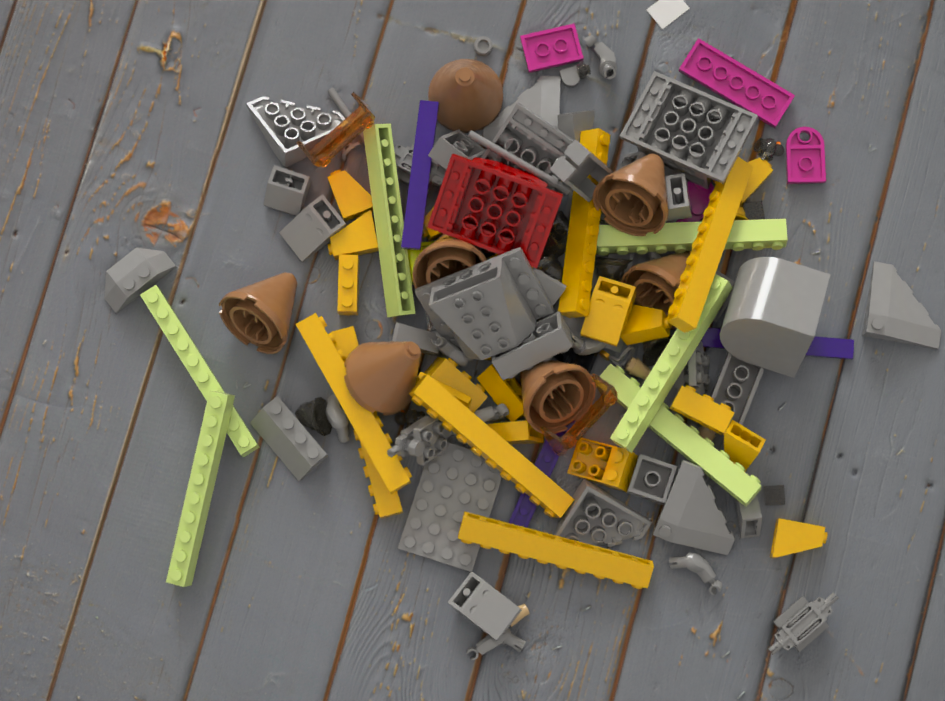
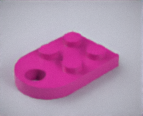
M811 127L795 129L788 136L785 145L787 184L825 183L826 169L823 137L817 130ZM800 133H807L809 140L802 141L799 137Z

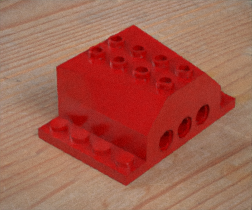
M452 154L427 228L499 255L521 247L531 267L537 268L564 194L548 189V184L535 175L504 163L477 157L470 160Z

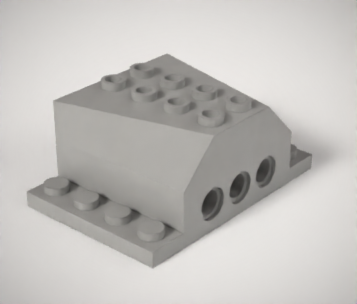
M654 71L623 128L620 139L636 145L638 151L646 155H659L665 166L678 174L685 173L686 180L709 189L712 179L724 184L758 119V115Z
M518 102L492 142L550 176L558 177L550 168L555 160L565 155L564 152L574 140ZM488 148L481 157L528 172Z
M521 247L415 289L416 296L437 332L461 349L465 357L484 360L517 347L535 331L537 319L554 313V308Z

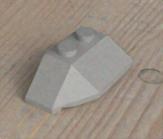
M136 247L106 271L104 299L117 314L139 297L140 294L172 271L176 265L164 251Z

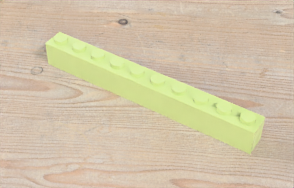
M374 124L363 128L386 312L387 318L406 316L416 313L407 249L401 248L404 221L391 124Z
M786 219L734 220L724 250L782 249L786 247L788 241ZM702 222L665 223L656 234L648 232L646 236H634L621 232L611 225H599L596 254L605 256L609 253L626 255L635 252L637 254H646L648 252L663 254L667 251H675L676 253L692 251V243L697 237L698 227Z
M715 274L696 329L684 333L677 328L611 435L610 439L615 444L631 453L633 452L733 289L728 280Z
M155 285L140 294L206 401L208 400L209 391L225 393L160 288ZM233 405L227 434L240 455L244 458L260 447Z
M610 364L597 378L596 384L627 410L640 390V383L633 377L629 379L624 375L625 371L618 365L614 367ZM663 402L648 428L692 464L702 467L708 477L747 507L761 490L760 480L754 475L749 476L744 472L745 468L738 462L734 464L730 461V456L723 450L719 452L714 448L715 444L710 439H703L698 435L700 432L692 425L688 427L684 423L685 420L677 413L675 415L669 411V407Z
M209 391L166 579L167 583L182 587L192 585L235 395Z

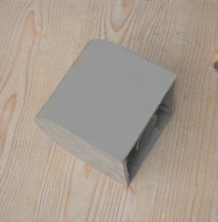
M758 257L744 262L738 270L720 331V340L724 348L744 362L794 378L814 339L830 274L774 257Z

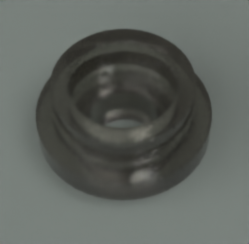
M584 61L577 64L580 79H588V75L591 74L589 64H585Z

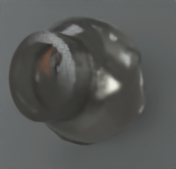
M760 138L754 145V151L758 153V157L761 160L770 162L773 160V155L776 157L783 155L784 147L779 141L776 142L772 138Z
M409 409L407 413L402 410L395 415L394 420L399 425L406 423V429L424 417L425 413L424 411L418 412L416 409Z

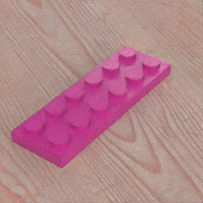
M699 38L678 70L736 106L757 114L758 119L773 128L777 126L795 97L794 94Z

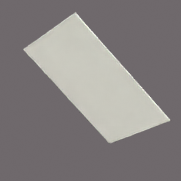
M658 0L646 10L659 26L664 29L690 8L683 0Z

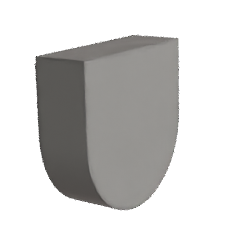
M577 65L559 71L562 83L565 86L575 87L578 85L580 73Z

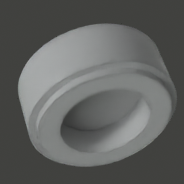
M482 36L475 40L474 50L476 54L487 56L492 52L493 44L488 37Z

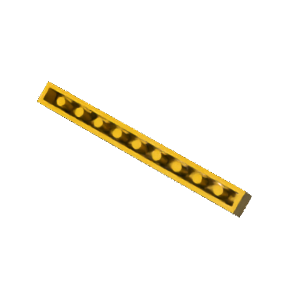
M600 128L581 131L580 143L607 166L610 134ZM589 174L588 178L597 186L598 181ZM574 190L562 283L567 287L560 296L558 311L568 318L588 317L601 209L596 210L593 199L588 202Z
M737 157L724 184L715 181L714 190L709 196L708 207L703 213L704 218L698 227L697 237L692 243L691 254L686 260V268L680 276V285L674 293L673 304L668 310L669 315L666 321L684 333L697 327L753 168L752 165L740 157Z
M314 313L296 323L298 330L390 494L410 484L409 478L412 475L407 466L405 468L402 467L400 463L403 460L402 457L397 454L389 457L387 454V450L392 448L390 444L393 441L388 433H383L381 427L384 425L379 416L374 417L372 412L359 405L348 391L344 380L346 367H344L343 361L346 358L341 349L336 350L334 344L337 342L332 333L327 334L325 330L327 324L323 317L318 318L317 314Z
M354 326L331 332L337 342L334 344L336 350L341 349L345 358L359 346ZM377 411L373 412L374 417L378 416ZM353 430L356 441L360 440L356 431ZM360 440L361 448H358L360 458L365 459L366 466L363 467L365 477L370 478L371 485H368L370 496L375 497L376 503L373 504L375 515H379L383 519L403 513L398 491L390 494Z
M428 374L423 375L409 392V395L412 396L411 400L415 404L424 406L429 416L434 419L438 418L446 430H452L460 442L471 446V451L474 454L484 457L486 459L485 463L488 466L498 469L501 472L500 476L507 481L511 480L519 492L522 494L526 493L533 504L544 508L543 512L550 518H561L575 500Z
M464 511L458 532V539H461L466 544H472L473 542L480 544V547L485 549H491L492 547L499 549V552L504 554H510L511 552L518 554V557L523 559H529L530 557L537 559L536 561L542 564L552 563L561 569L571 568L580 574L590 573L599 579L609 578L618 584L628 583L636 589H642V587L648 589L654 569V564L651 560Z

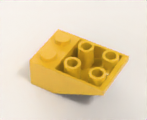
M599 276L591 296L588 317H585L580 335L617 347L636 299V287Z
M579 437L567 473L612 489L627 492L638 455L624 448Z

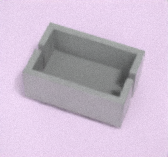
M575 139L564 152L565 155L555 160L550 170L565 184L590 202L593 199L596 185L588 178L589 174L599 182L603 177L613 173V171Z

